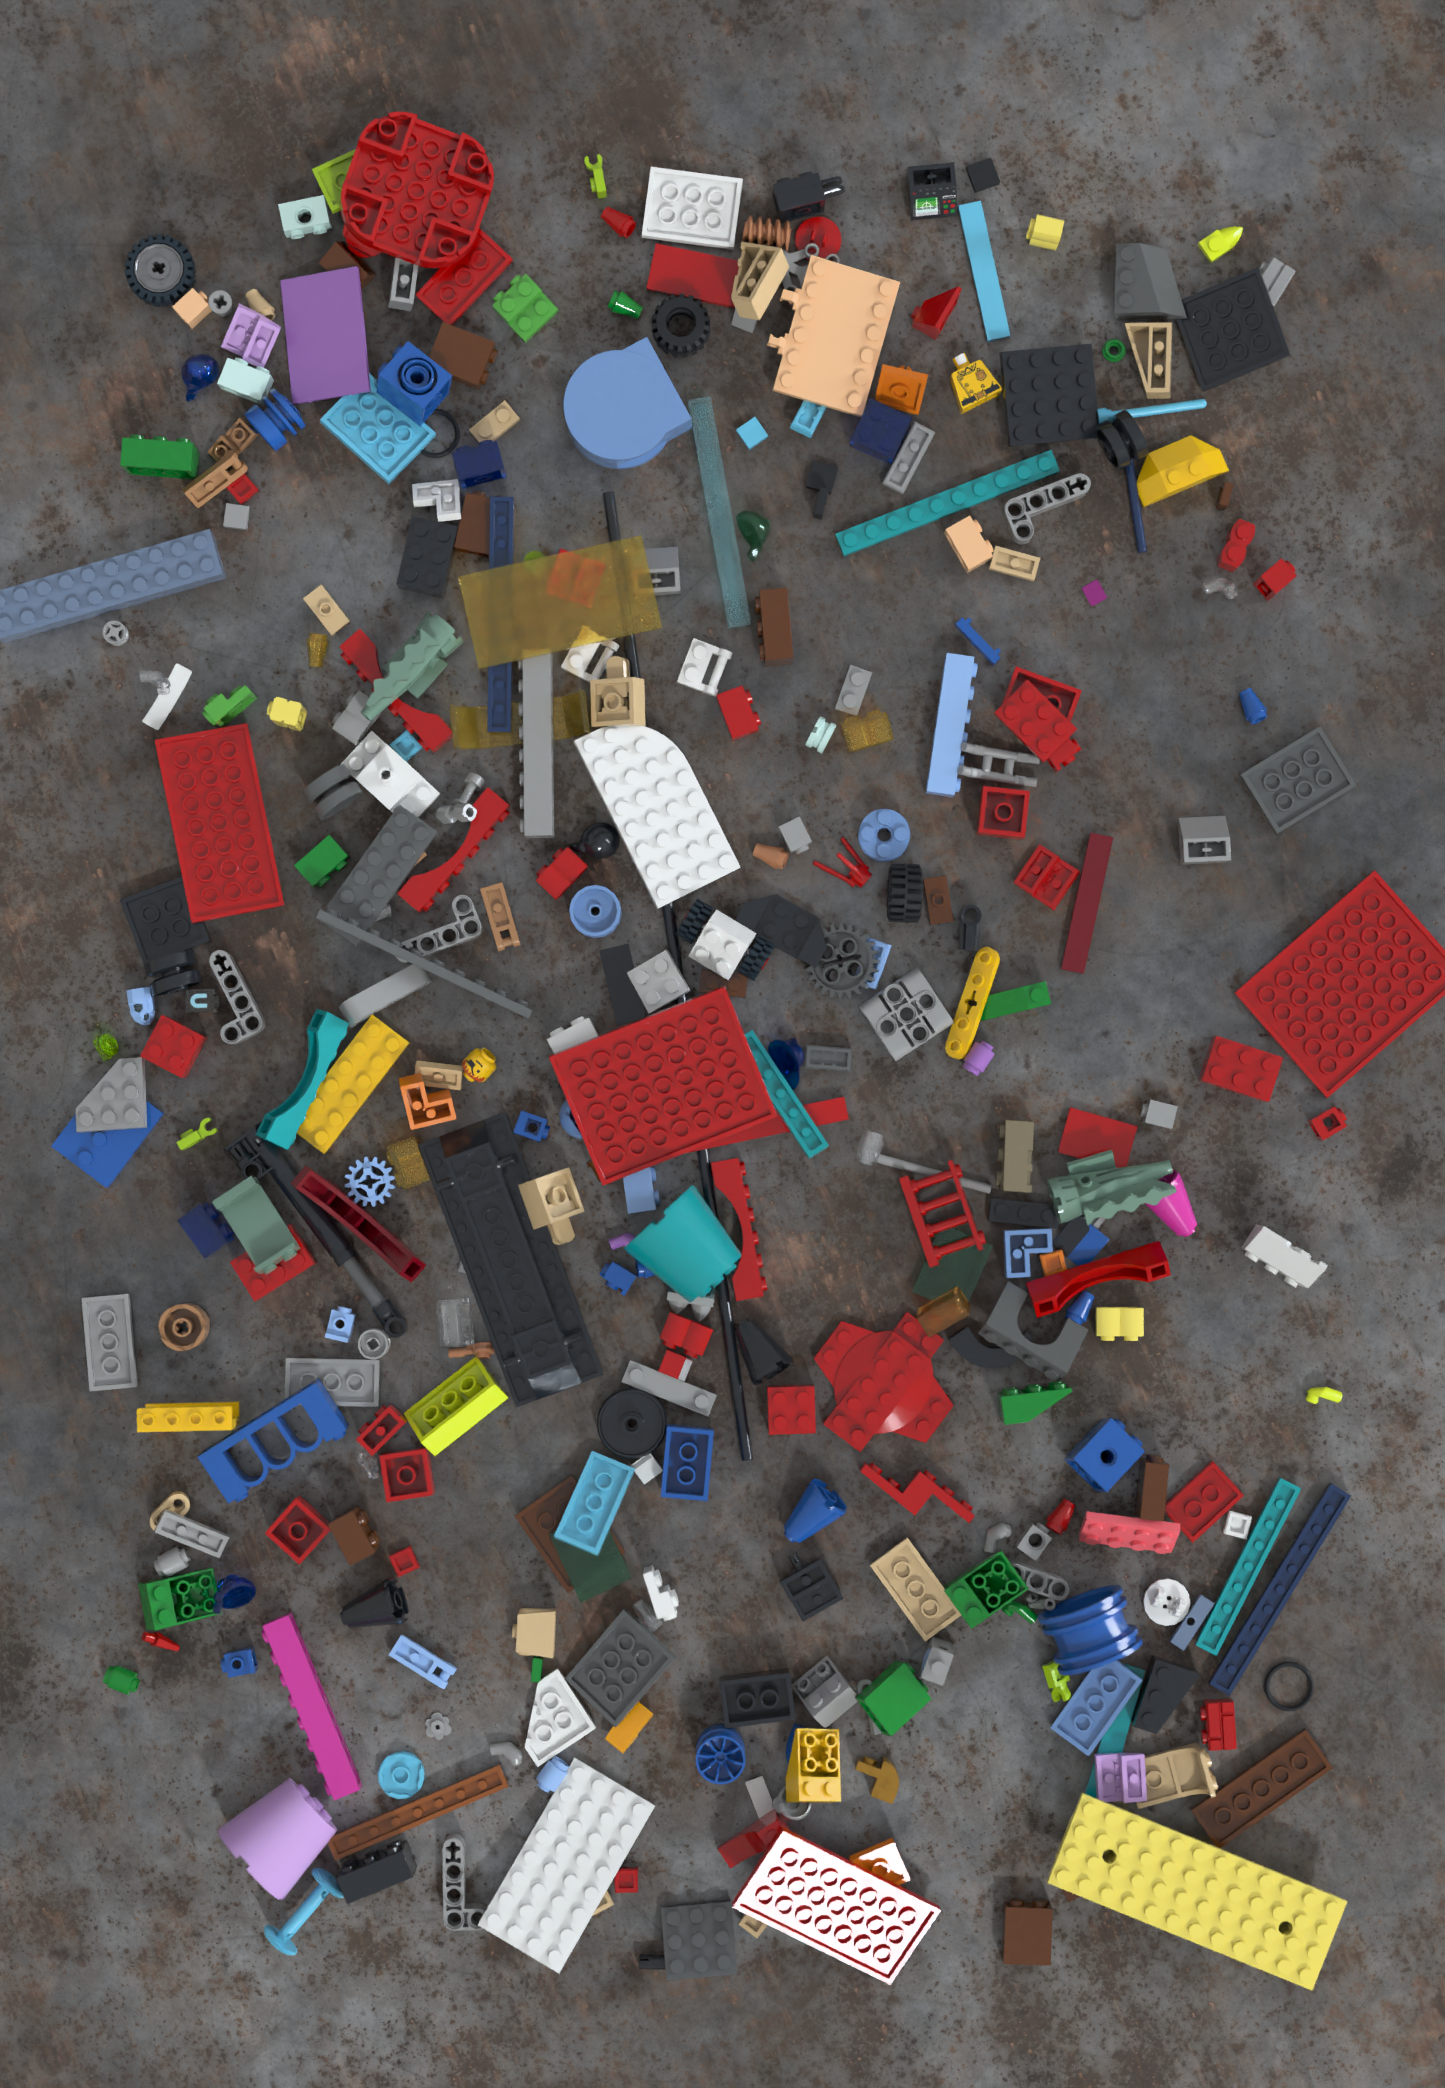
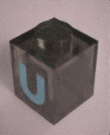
M186 989V1013H218V1008H221V994H217V989Z

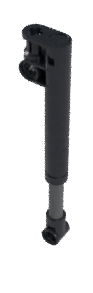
M261 1122L227 1145L223 1150L225 1153L229 1152L237 1162L236 1166L244 1179L250 1177L248 1168L252 1164L256 1165L259 1169V1173L255 1177L258 1181L270 1173L331 1258L333 1257L336 1265L344 1267L374 1308L372 1312L383 1325L386 1333L393 1338L404 1335L408 1329L407 1320L401 1316L390 1299L386 1300L355 1258L357 1252L350 1246L349 1241L327 1211L291 1184L299 1174L278 1146L255 1135ZM397 1320L402 1323L403 1328L400 1333L392 1331V1321Z

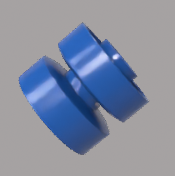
M724 1724L712 1725L706 1728L698 1737L696 1743V1766L704 1779L714 1784H727L741 1775L745 1767V1744L741 1734L736 1729L725 1728Z

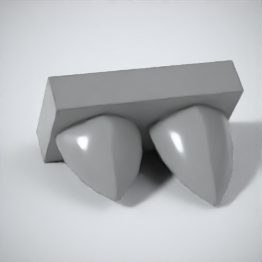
M669 1287L667 1300H669L670 1307L676 1314L684 1310L688 1304H691L694 1316L698 1321H701L707 1316L711 1307H713L716 1289L712 1288L703 1298L698 1296L689 1303Z

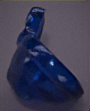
M199 354L188 358L184 362L181 374L183 382L187 387V402L194 400L199 390L210 386L218 378L219 366L213 357Z
M233 1574L221 1578L217 1582V1592L214 1594L215 1604L213 1612L220 1614L221 1608L235 1609L248 1604L256 1595L254 1583L245 1577Z

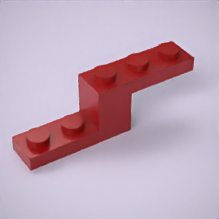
M864 1462L859 1468L861 1473L913 1515L917 1514L933 1494L968 1523L975 1517L971 1512L973 1507L963 1499L960 1502L953 1497L955 1493L945 1484L942 1488L936 1484L935 1480L937 1478L927 1470L923 1473L918 1469L905 1487L899 1490L901 1485L891 1477L888 1480L881 1475L882 1470L873 1462L870 1465Z

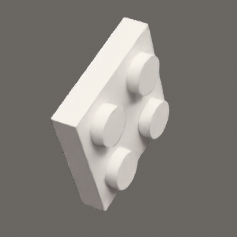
M669 950L663 951L627 972L649 1014L690 991Z

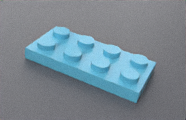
M592 1451L554 1538L598 1556L633 1477L635 1468Z

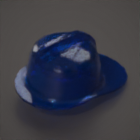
M796 1038L785 1041L774 1040L768 1046V1054L791 1089L794 1090L799 1084V1068L805 1059L804 1052L800 1045L797 1044Z

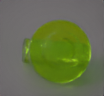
M103 1034L92 1041L103 1062L109 1060L118 1052V1043L111 1035Z

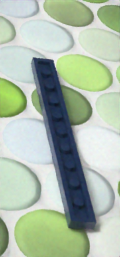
M490 496L487 732H511L514 497Z
M1331 1483L1328 1484L1208 1682L1210 1685L1228 1696L1231 1695L1351 1495Z

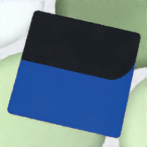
M1079 1216L1072 1219L1052 1242V1246L1057 1250L1062 1249L1063 1255L1079 1266L1090 1263L1106 1245L1109 1238L1093 1225H1087L1085 1219Z

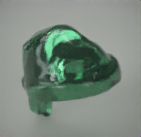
M744 510L737 514L736 520L742 536L751 546L748 558L754 561L768 538L770 521L756 512Z

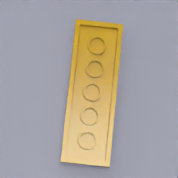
M371 1015L328 1071L325 1079L320 1083L316 1091V1098L310 1104L306 1112L305 1121L300 1125L297 1134L323 1154H326L410 1042L377 1017Z

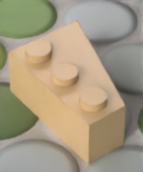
M741 242V258H738L737 264L739 269L738 274L735 275L731 299L739 317L760 320L787 273L789 265L782 248Z
M1172 322L1125 323L1128 339L1147 399H1170Z

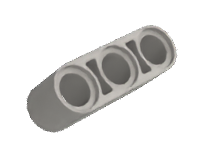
M1010 1561L1013 1567L1019 1568V1575L1028 1586L1029 1591L1059 1601L1064 1600L1068 1596L1069 1585L1060 1576L1017 1561ZM1033 1575H1040L1042 1578L1038 1586L1030 1585V1578ZM1055 1583H1062L1064 1585L1063 1591L1059 1594L1052 1592V1587Z

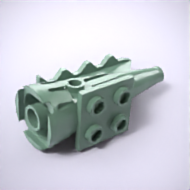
M428 611L415 630L417 637L412 634L382 668L387 673L385 677L373 681L374 692L370 695L360 713L367 720L372 721L375 716L405 691L410 692L418 699L448 666L440 657L445 659L463 644L462 638L459 636L456 639L453 635L455 630L440 616L435 614L431 617V611Z
M1112 1149L1068 1162L1069 1175L1053 1177L1047 1180L1050 1197H1052L1053 1208L1059 1223H1066L1084 1214L1086 1224L1089 1225L1097 1217L1111 1219L1117 1211L1134 1212L1139 1205L1144 1203L1154 1206L1162 1198L1176 1193L1174 1185L1158 1180L1173 1173L1169 1160L1118 1168L1115 1167Z

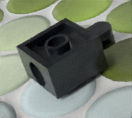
M809 171L800 174L795 179L790 180L789 177L777 180L773 184L772 198L780 223L824 213L826 198L838 196L845 192L844 186L840 185L842 184V178L836 176L820 180L819 173L813 174Z

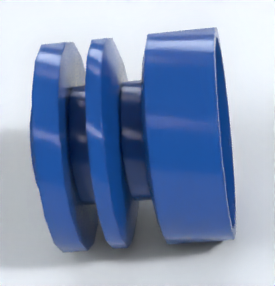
M273 388L270 391V394L275 399L273 403L264 396L262 399L267 408L262 410L258 405L254 404L244 413V416L271 448L277 452L287 443L282 432L287 430L293 436H296L297 432L291 425L295 423L301 430L306 425L299 411L289 399Z

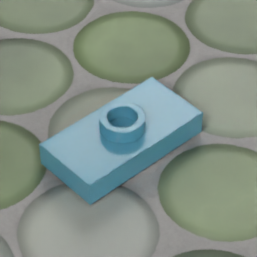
M804 400L791 423L790 429L811 438L827 407Z

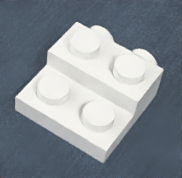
M653 1565L645 1567L643 1576L657 1619L663 1618L664 1621L677 1617L676 1607L679 1606V1600L676 1590H671L669 1584L662 1586L663 1581L659 1569L654 1570Z

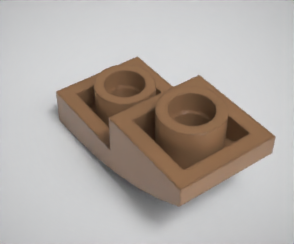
M240 417L225 435H221L208 450V453L217 462L229 450H234L239 456L259 433L243 417Z

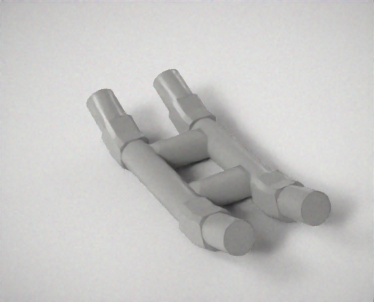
M966 742L961 744V751L983 756L982 769L960 765L957 770L958 774L970 778L1018 786L1037 787V778L1013 775L1014 761L1040 764V759L1035 754L990 748ZM993 757L1005 759L1004 773L991 771Z

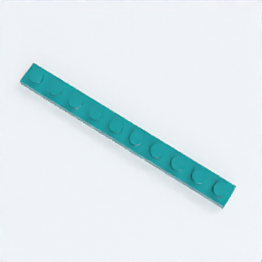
M1049 450L836 533L835 537L843 557L1055 475L1060 470L1052 450Z

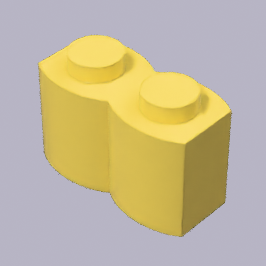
M1039 214L1036 215V219L1031 218L1026 234V239L1030 240L1029 245L1056 251L1060 242L1064 220Z
M1095 1307V1335L1101 1336L1102 1341H1114L1115 1336H1124L1125 1341H1138V1336H1144V1308Z

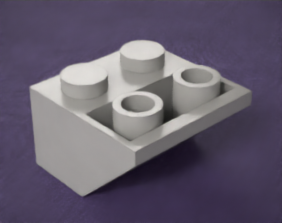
M678 547L631 550L634 597L681 594Z
M1225 816L1178 818L1180 865L1226 863L1231 861L1230 835Z
M828 1656L824 1657L791 1685L813 1718L825 1729L857 1703L855 1699L858 1695Z

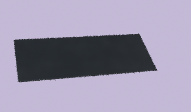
M629 944L600 950L599 953L617 1025L646 1017L643 1002L627 972L634 969Z

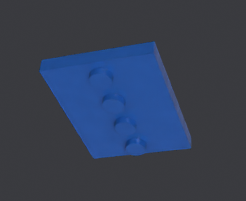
M146 1100L147 1128L83 1133L76 1132L75 1114L51 1147L104 1187L109 1188L165 1113Z

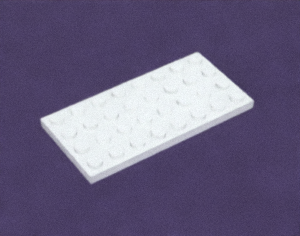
M575 1757L567 1769L568 1774L553 1793L478 1923L480 1927L557 1973H560L655 1807L651 1802Z

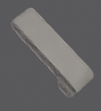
M1082 473L1075 474L1010 499L1003 509V517L1012 540L1019 545L1028 543L1034 533L1030 517L1084 497L1091 486L1089 477ZM1077 481L1079 485H1084L1082 490L1079 487L1072 489L1069 495V489L1073 488ZM1058 489L1062 491L1063 498L1055 499L1051 492ZM1030 499H1040L1042 506L1038 508L1033 507L1030 504ZM1016 506L1019 508L1020 514L1012 516L1008 512V508ZM1023 527L1027 529L1029 535L1022 538L1018 536L1016 530Z
M458 895L452 902V909L457 919L456 922L401 942L400 948L414 949L416 947L413 943L417 942L418 950L424 953L422 958H426L479 937L483 931V926L474 902L466 895ZM467 900L470 906L466 912L458 911L457 905L459 901ZM471 921L476 922L478 925V929L474 934H468L465 929L467 923ZM447 930L455 931L456 938L454 941L446 942L444 940V933ZM426 938H432L434 941V947L429 951H425L422 948V942ZM396 956V958L402 963H410Z
M223 950L214 951L209 959L210 966L237 1019L222 1027L220 1035L225 1043L236 1045L262 1032L265 1028V1019L232 955ZM219 956L227 959L224 961V965L227 969L232 968V971L226 972L222 965H217ZM234 975L238 980L237 985L234 988H229L227 986V979ZM241 996H245L248 999V1005L244 1009H240L237 1005V1001ZM251 1017H256L259 1021L258 1027L254 1030L248 1027V1021ZM234 1027L238 1031V1036L235 1040L231 1041L227 1037V1032L230 1028Z
M412 964L352 996L338 1008L346 1022L349 1023V1027L352 1028L368 1019L370 1015L431 983L432 980L425 969Z
M452 1833L446 1837L442 1848L444 1925L449 1930L454 1931L481 1930L483 1928L478 1925L479 1921L474 1920L472 1914L475 1912L484 1914L487 1906L481 1903H466L465 1839L458 1833ZM451 1842H455V1845L458 1846L455 1857H452L453 1848L450 1846ZM456 1865L460 1868V1873L456 1875L451 1874L448 1867ZM457 1889L461 1896L452 1898L448 1891ZM453 1912L458 1913L461 1916V1920L454 1922L449 1918V1914Z

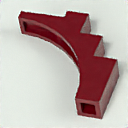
M307 1165L291 1182L297 1190L346 1226L376 1252L395 1272L412 1283L427 1266L396 1234L385 1228L369 1211L357 1204L341 1187L329 1179H325Z

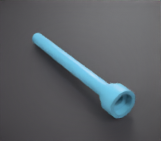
M1204 399L1126 409V411L1133 418L1202 409L1206 407L1207 402ZM1098 408L1099 423L1105 420L1112 423L1113 416L1123 410L1111 411V409Z

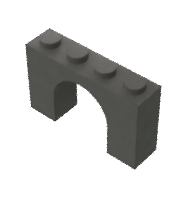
M1008 1281L1000 1290L978 1334L983 1336L988 1342L1000 1346L1008 1354L1023 1360L1026 1365L1043 1372L1049 1379L1059 1382L1067 1374L1088 1329L1068 1318L1060 1326L1051 1344L1038 1345L1030 1342L1020 1332L1017 1323L1018 1313L1028 1293Z

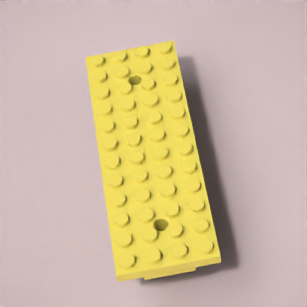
M1081 1793L1047 1879V1883L1310 1990L1314 1988L1347 1904V1901L1341 1897L1085 1793Z

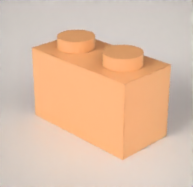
M971 516L950 526L944 532L966 573L990 561L993 557L992 552H994L988 540L984 541L981 536L982 528L976 519L972 520Z

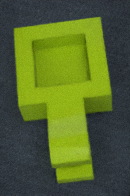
M597 154L598 162L590 164L589 158L586 156L585 166L594 175V177L590 178L592 192L597 191L598 199L606 198L602 157L600 154Z
M203 1119L199 1130L195 1132L190 1129L181 1134V1140L176 1142L180 1150H186L205 1139V1137L216 1134L217 1128L211 1131L206 1129V1124L212 1119Z
M1052 1660L1042 1666L1049 1689L1054 1688L1051 1693L1054 1702L1061 1699L1067 1701L1071 1698V1692L1066 1684L1070 1677L1069 1675H1060L1057 1670L1059 1664Z

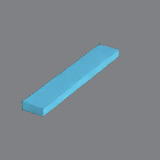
M981 201L958 205L987 342L1010 338Z

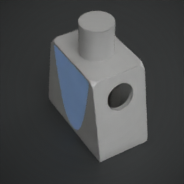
M932 1636L917 1678L943 1686L954 1656V1643Z

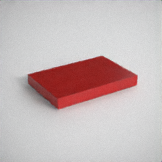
M1069 1107L1057 1152L1081 1159L1112 1149L1115 1167H1126L1138 1126Z
M1211 1460L1166 1501L1165 1514L1174 1523H1180V1530L1193 1543L1244 1495Z

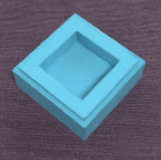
M756 417L736 429L737 434L749 450L768 438V434Z
M407 729L390 744L392 749L406 762L423 748Z

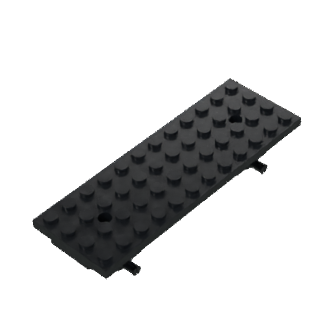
M506 1112L418 1144L516 1408L604 1375L547 1225L533 1229L518 1187L520 1184L531 1181Z

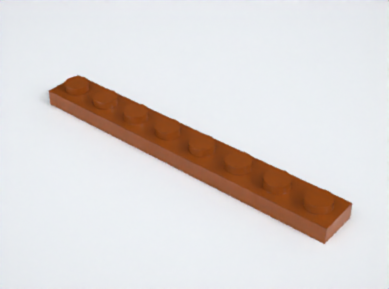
M499 1763L338 1832L329 1840V1847L335 1861L505 1789L509 1787V1783Z

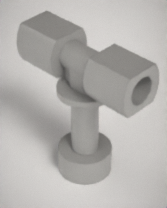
M472 772L468 773L464 780L466 788L461 797L452 801L453 806H441L436 812V818L443 824L454 823L457 820L460 822L474 820L477 810L468 802L474 791H480L485 781L481 776Z

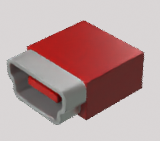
M667 1349L658 1372L685 1381L693 1360Z

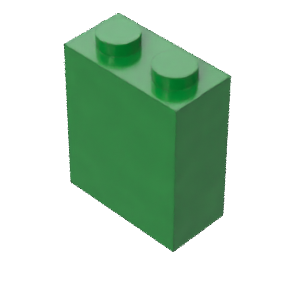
M894 1661L855 1697L880 1732L887 1736L894 1735L931 1700L927 1693L929 1691L927 1686L922 1681L916 1679L913 1675L915 1673L914 1669L907 1662Z

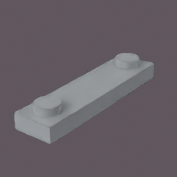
M631 1359L622 1379L623 1383L707 1417L717 1396L715 1393L658 1372V1370Z

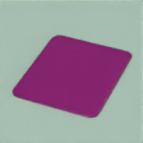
M1098 580L1082 587V591L1091 606L1107 599Z

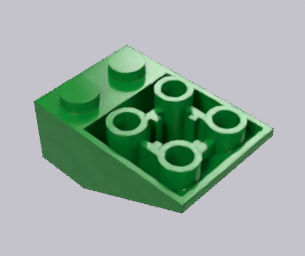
M1063 1381L1049 1382L1047 1387L1039 1386V1384L1025 1385L1026 1389L1018 1390L1016 1387L1002 1388V1392L997 1393L1000 1420L1004 1425L1029 1422L1072 1392V1388L1063 1383Z
M1002 1550L965 1570L944 1586V1592L971 1629L1029 1589Z
M212 1567L138 1583L146 1629L156 1631L222 1614Z

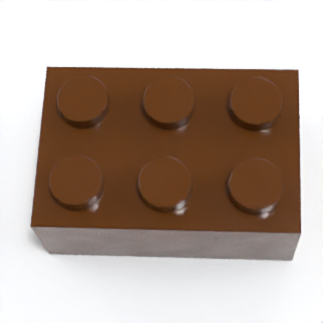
M787 588L759 590V597H755L756 615L760 614L761 619L757 620L758 638L762 637L763 643H759L760 661L765 662V667L793 664L794 656Z

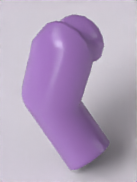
M624 1233L608 1239L611 1249L614 1250L626 1246L636 1236L631 1233Z

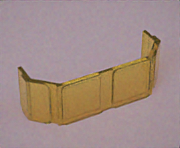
M579 689L578 693L553 698V741L590 733L585 690ZM519 702L512 703L511 732H487L488 705L455 707L454 704H450L449 710L455 750L487 749L523 744V740L519 738V726L523 725V716H519Z

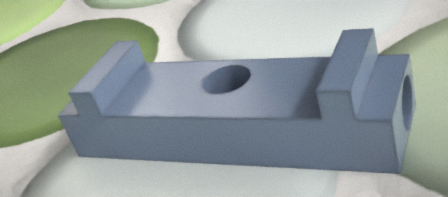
M1201 1594L1195 1598V1602L1169 1640L1183 1651L1214 1605L1212 1601ZM1188 1618H1193L1192 1624H1187Z

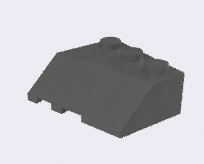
M1142 243L1117 244L1114 314L1117 320L1187 319L1165 248Z

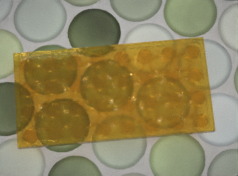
M642 535L458 576L479 669L662 628Z

